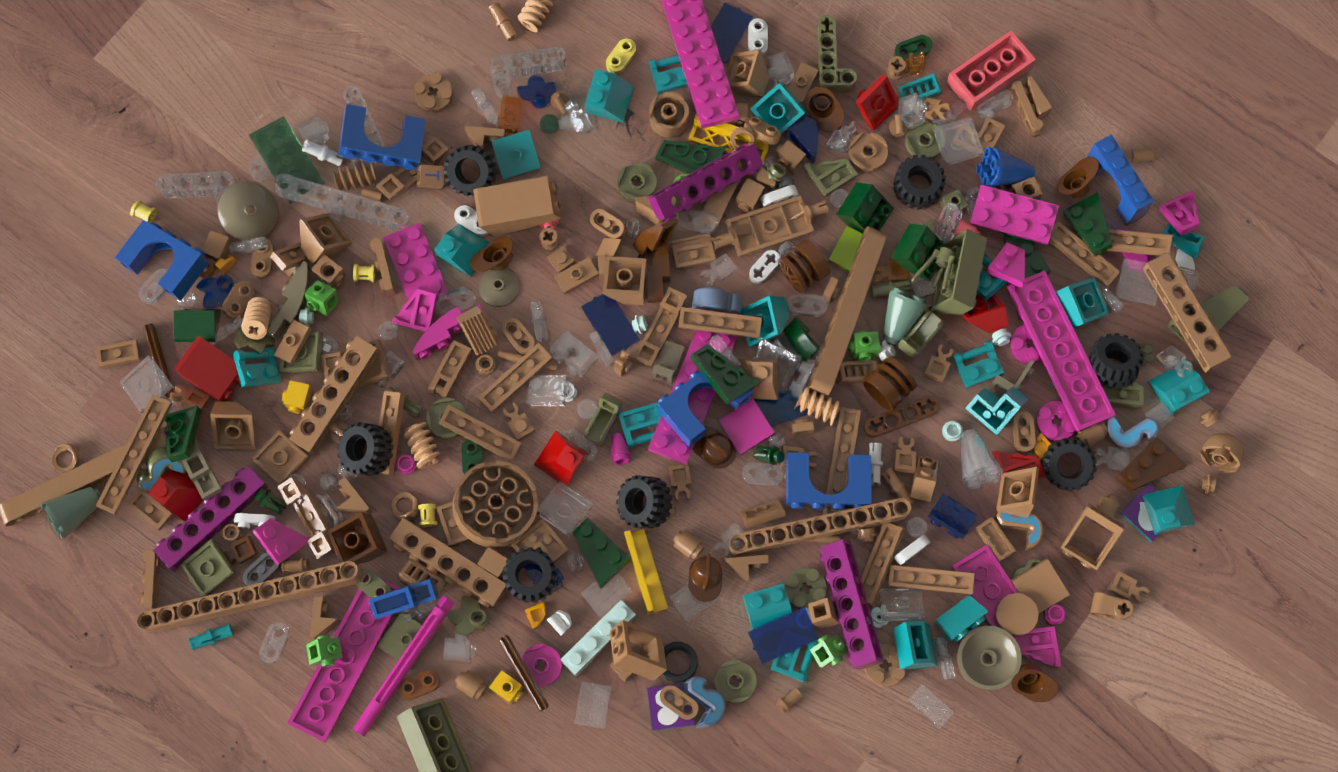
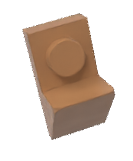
M465 126L467 138L474 146H482V149H485L486 142L492 144V140L506 136L505 129Z
M604 238L596 253V257L598 255L639 258L640 256L636 250L622 245L621 239Z
M301 243L273 251L270 256L276 265L288 276H292L295 268L301 265L303 261H309L301 250Z
M346 477L338 481L342 486L339 490L347 499L337 507L340 512L372 513Z
M768 554L723 557V562L745 581H749L748 565H750V568L763 567V563H769Z
M314 596L309 636L313 641L317 637L325 635L340 623L335 618H324V615L328 614L329 603L326 602L323 596Z

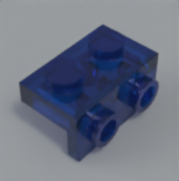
M942 493L928 517L935 526H943L948 529V533L954 538L958 539L960 537L964 539L978 514L945 493Z

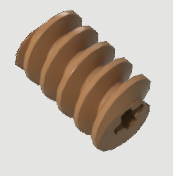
M362 162L360 169L354 164L353 170L348 165L345 172L342 171L341 167H338L337 173L333 170L336 188L339 193L342 192L343 186L349 191L351 184L354 189H358L359 183L362 187H366V181L370 186L374 185V180L377 182L373 162L369 163V167H366L365 163Z

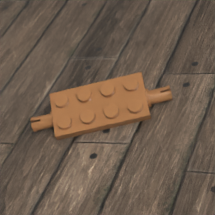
M801 195L727 219L725 223L728 232L711 237L715 250L729 244L734 245L738 258L813 234L812 217L829 212L828 206L825 205V200L808 206V204L805 205L803 203Z

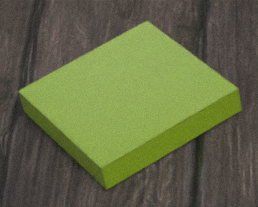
M846 226L828 261L849 272L863 234Z

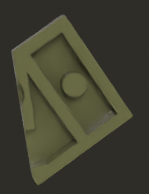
M847 158L836 161H822L819 164L806 163L803 166L824 197L858 176V173Z
M1134 382L1125 388L1121 386V389H1116L1113 386L1112 389L1107 388L1108 385L1105 384L1102 386L1111 406L1142 409L1144 405V387Z

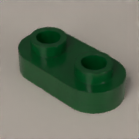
M919 35L902 41L896 45L894 56L902 57L905 62L926 56L932 49V40L926 35ZM923 45L925 49H920L919 46ZM901 52H906L907 55L904 56Z
M469 439L464 441L461 451L462 469L465 474L469 471L470 466L483 463V448ZM473 445L475 450L468 451V447Z

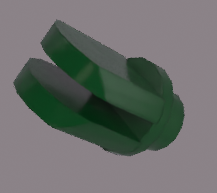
M761 445L756 446V451L758 452H755L753 455L754 459L771 465L782 463L785 457L784 452L780 451L778 447Z
M261 488L255 496V499L260 500L259 505L261 507L266 506L278 515H281L283 511L268 500L270 499L283 508L287 506L284 501L273 495L270 489L265 493V490Z

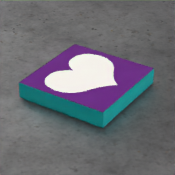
M1148 484L1120 514L1151 543L1158 535H1154L1142 495L1157 491Z
M683 684L672 685L683 691ZM665 686L647 688L652 731L694 726V718L691 720L682 719L661 703L660 692ZM669 693L667 694L666 698L667 700L672 701L675 698L674 694ZM687 705L684 707V712L690 713L692 711L691 706Z

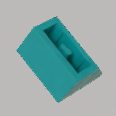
M968 595L939 617L934 624L949 643L952 640L958 642L969 633V627L975 629L986 620L984 615L988 611Z
M925 621L904 622L893 628L900 669L938 667L931 625Z

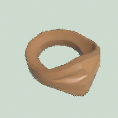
M739 127L730 134V142L734 149L746 143L735 138L739 133L747 134L751 139L749 143H755L756 141L754 132L749 128Z
M67 443L55 448L51 457V464L54 469L59 472H68L74 469L79 462V448ZM69 450L73 454L72 463L68 467L62 468L58 465L57 458L59 454Z
M408 492L397 494L391 503L393 514L400 520L402 518L407 521L415 520L418 513V500ZM402 498H409L413 503L412 510L406 514L399 512L397 509V503Z

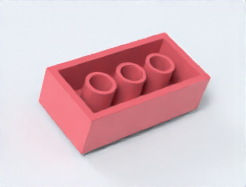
M1011 30L950 72L947 84L971 112L1030 71L1036 59Z

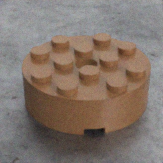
M503 461L480 463L467 471L461 478L453 498V516L460 531L472 542L490 548L511 545L525 535L536 517L538 500L535 485L522 469L511 463ZM490 501H498L501 506L492 507Z

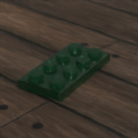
M284 116L249 134L251 141L289 204L325 185L307 153L302 151L301 143Z

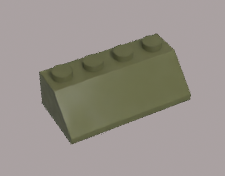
M966 229L945 242V245L955 253V260L952 264L946 289H943L942 286L947 267L944 269L940 281L935 288L931 307L933 313L962 315L975 307L976 292L980 285L979 277L983 269V257L987 250V238Z
M443 698L410 707L396 716L419 772H473Z

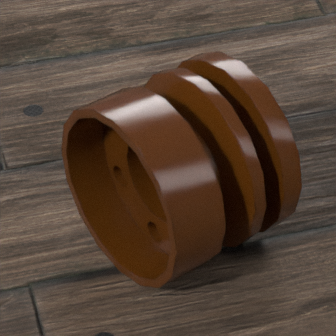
M804 240L794 248L795 254L787 252L785 257L782 256L777 261L785 279L801 294L807 291V287L811 288L813 286L812 278L819 282L830 274V268L825 258L809 240Z
M887 356L883 363L877 366L878 372L871 371L862 380V384L868 394L880 406L888 411H893L902 402L900 395L907 397L910 391L913 392L916 389L917 384L913 376L901 363Z

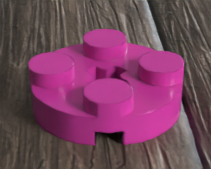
M1026 326L1018 327L1010 338L1012 355L1023 364H1028L1031 359L1035 361L1034 363H1040L1042 359L1036 347H1026V340H1032Z
M1048 402L1038 412L1036 417L1037 430L1052 442L1062 440V438L1069 439L1076 431L1063 402ZM1054 417L1062 420L1060 426L1052 423Z
M536 644L524 652L522 660L538 687L549 686L560 677L562 662L560 655L555 649L544 644ZM541 660L543 663H547L544 671L535 669V666L538 665L537 661Z

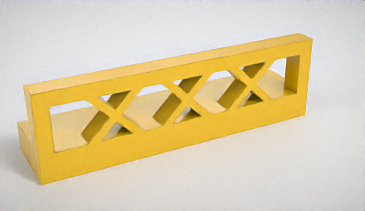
M696 114L688 141L712 147L728 146L729 148H726L724 152L727 154L733 150L731 142L728 140L730 139V134L739 127L724 123L701 129ZM700 129L706 132L707 137L699 139L694 137L696 130ZM739 133L735 136L736 139L749 143L751 140L744 133ZM717 136L724 137L726 143L717 145L714 143L713 138ZM756 138L755 146L763 151L761 159L764 163L770 144Z
M630 530L625 531L624 537L648 615L668 610L645 530L633 533Z

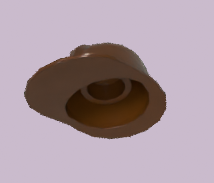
M815 87L806 93L804 106L815 124L825 131L838 129L843 123L844 111L834 94L824 87Z
M1087 157L1076 163L1058 181V191L1064 195H1070L1072 198L1086 195L1090 191L1092 180L1099 169L1097 159Z
M499 237L490 242L486 247L473 255L470 261L471 268L476 272H485L488 270H503L508 267L514 256L511 239Z
M704 426L706 428L705 435L696 441L693 451L714 468L728 467L735 459L736 451L733 443L717 429Z
M711 554L694 560L689 569V591L699 601L710 602L715 600L720 595L722 589V568L718 560L711 557Z
M1032 663L1021 665L1019 672L1013 677L1011 682L1013 690L1034 702L1050 701L1058 693L1057 682L1045 674L1040 667Z

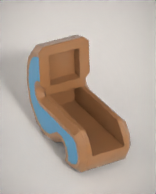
M1001 512L995 515V520L1000 528L1027 531L1025 551L1033 550L1041 542L1044 533L1043 522L1037 514L1031 512L1028 518Z

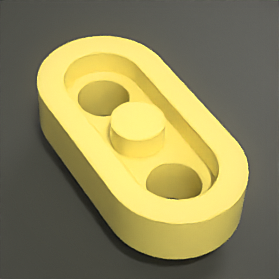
M626 38L618 42L606 59L608 72L617 75L625 70L636 54V44L633 40ZM627 45V46H629L630 48H629V49H624L623 47ZM616 60V61H618L619 63H618V64H613L612 62Z

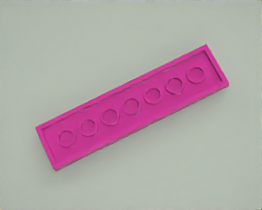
M661 0L701 129L740 120L703 1Z
M1042 271L1025 278L1023 288L1014 284L1008 285L1007 289L1076 431L1080 432L1113 416L1115 417L1116 414L1046 272Z
M696 330L670 394L674 392L678 384L681 382L686 383L690 380V376L699 370L690 358L692 353L708 344L729 360L738 336ZM709 388L700 389L694 392L688 399L690 411L702 425L716 390ZM661 416L648 451L687 465L695 443L688 447Z
M365 576L363 582H367L369 576ZM382 579L392 591L400 589V587ZM360 588L333 638L339 637L343 658L336 660L335 665L322 667V664H318L287 722L289 725L325 743L394 615L391 614L375 620L368 600L371 598ZM382 589L377 591V596L384 594Z

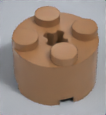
M665 92L652 100L649 107V120L652 130L658 135L667 138L679 137L685 131L689 122V107L681 95L675 92Z

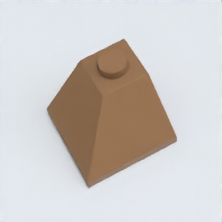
M752 50L731 54L726 75L732 93L747 97L764 96L769 76L762 51Z
M330 213L303 218L299 221L301 250L312 265L316 264L324 254L331 259L352 243Z
M606 256L603 294L622 304L644 305L646 258Z
M738 357L737 368H742L746 375L752 379L756 378L761 382L758 387L752 390V399L777 400L778 359Z
M215 401L210 414L214 449L256 450L252 412L237 402Z

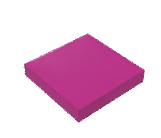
M754 399L719 420L740 456L775 434Z

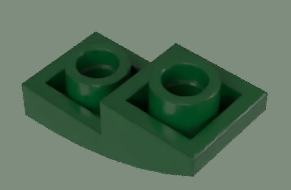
M798 316L784 329L790 344L804 362L808 361L819 350L820 346L808 334L810 329Z

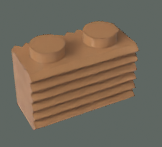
M475 306L456 317L476 356L498 345L495 339L498 337V334L493 326L489 327L487 322L490 318L485 310L481 311L478 306Z

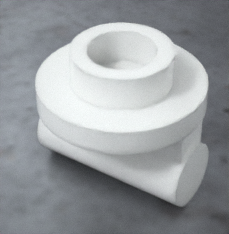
M560 610L547 619L560 636L572 625L570 615Z

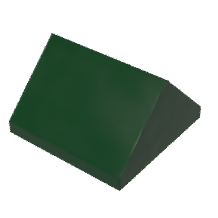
M221 309L174 310V341L194 342L200 336L207 342H216Z

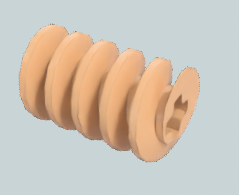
M528 0L525 3V7L522 8V13L518 15L519 22L528 30L537 32L538 28L535 25H542L539 19L544 20L546 18L543 14L549 13V9L546 6L552 7L553 3L550 0Z
M255 297L247 304L242 322V331L251 339H262L267 333L272 314L271 303L267 299Z
M807 386L802 391L794 409L801 405L800 412L807 408L809 416L813 412H816L815 419L823 415V422L825 423L830 419V426H832L840 408L838 400L834 404H831L832 397L824 401V394L817 397V391L815 390L809 394Z
M426 422L414 424L404 430V437L408 440V446L412 447L410 451L412 454H415L413 458L418 462L417 467L419 469L430 467L440 461L436 459L440 454L439 451H432L437 447L436 444H429L433 437H426L430 430H423L427 426Z

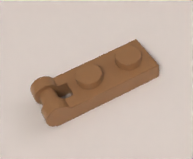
M1021 81L1014 82L1010 89L1011 95L1028 134L1031 137H1037L1043 127V122L1036 118V109L1029 102L1027 88L1022 86Z
M373 238L370 241V246L378 259L374 263L376 271L381 272L382 279H379L381 291L385 290L387 296L396 295L384 246L379 238Z
M453 340L428 387V391L431 393L436 392L442 398H448L472 349ZM441 380L447 382L444 387L439 385Z
M147 549L142 554L143 559L146 561V571L142 574V583L145 584L144 592L141 593V604L143 608L151 610L157 608L160 558L153 550Z

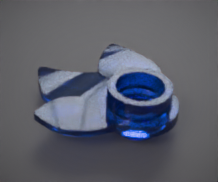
M532 75L528 79V85L518 86L517 92L523 100L531 101L534 107L541 109L547 106L550 97L556 93V85L554 82L545 83L544 79L539 75Z
M228 275L202 279L196 287L205 292L203 307L214 308L218 305L222 307L235 284ZM223 283H228L226 288L221 287Z

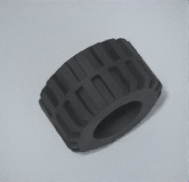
M474 144L455 149L452 154H449L447 157L448 161H445L444 164L446 166L444 174H447L445 180L451 184L449 187L455 189L458 194H464L463 196H474L473 189L491 186L496 180L494 178L495 175H497V170H495L497 163L493 161L494 156L492 154L489 155V151L486 148L482 149V146H474ZM465 159L475 160L480 167V177L475 182L466 180L461 173V165Z
M913 155L912 159L908 157L905 159V162L899 165L893 185L894 193H897L896 197L898 200L902 199L903 205L907 203L909 208L913 209L914 206H917V210H920L922 206L929 208L931 204L934 205L937 199L940 198L945 186L946 175H943L944 169L939 168L940 163L938 161L936 163L933 162L934 158L932 157L927 159L925 158L926 155H921L920 158H918V155ZM913 175L924 176L928 179L930 187L917 189L910 184L908 178Z
M1110 333L1106 334V337L1101 336L1094 343L1089 361L1102 386L1105 384L1108 385L1107 388L1112 389L1113 386L1116 389H1121V386L1124 388L1128 387L1129 384H1133L1135 379H1137L1143 364L1144 354L1140 350L1141 346L1135 344L1133 338L1129 339L1127 335L1120 336V333H1115V335ZM1108 358L1118 359L1123 364L1114 363Z
M357 422L355 425H349L348 429L342 432L343 436L339 438L340 444H337V449H339L337 456L341 458L339 462L344 466V469L353 474L367 476L378 475L379 472L386 470L385 466H389V459L393 457L391 451L394 449V445H391L392 437L388 436L389 432L384 430L382 426ZM367 442V452L364 456L363 449L365 443Z
M1062 438V440H1056L1053 445H1049L1047 452L1043 455L1042 466L1047 479L1054 486L1067 491L1080 490L1081 487H1086L1090 480H1093L1094 472L1097 470V461L1094 457L1095 454L1089 446L1075 438ZM1067 452H1073L1081 459V468L1073 476H1064L1057 468L1058 459Z
M635 475L632 478L626 479V484L622 483L620 486L621 491H618L617 496L619 498L616 500V504L619 506L617 511L621 513V520H625V524L635 528H657L660 526V523L664 524L666 517L670 516L669 510L673 506L671 504L673 497L669 494L671 490L669 487H666L667 483L661 481L658 477ZM644 495H646L647 499L645 509H643L642 505Z
M527 547L526 550L521 548L518 553H512V557L506 560V567L503 568V580L508 591L517 600H522L524 603H538V600L543 601L547 595L550 596L553 593L552 589L556 587V579L558 580L557 569L546 552H542L538 548L535 550L532 547ZM528 564L538 565L543 572L541 581L532 587H525L518 580L520 570Z

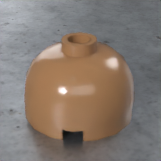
M1218 433L1205 441L1200 456L1207 466L1210 467L1212 463L1220 467L1217 471L1232 473L1236 472L1241 466L1244 449L1242 444L1233 435Z

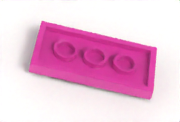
M981 185L970 224L1048 245L1059 205Z
M421 223L383 237L408 301L418 288L438 292V299L449 295Z
M985 545L952 565L951 568L957 572L975 573L973 595H969L987 609L988 612L984 617L988 625L1001 628L996 620V607L1005 596L1019 592L989 546Z

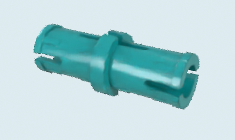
M230 623L213 630L211 628L207 629L205 633L195 637H190L189 643L192 650L195 651L209 644L215 645L217 641L234 636Z

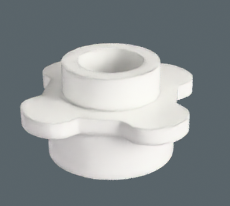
M886 340L882 341L879 353L881 360L883 361L887 356L893 358L896 354L893 345L888 344Z

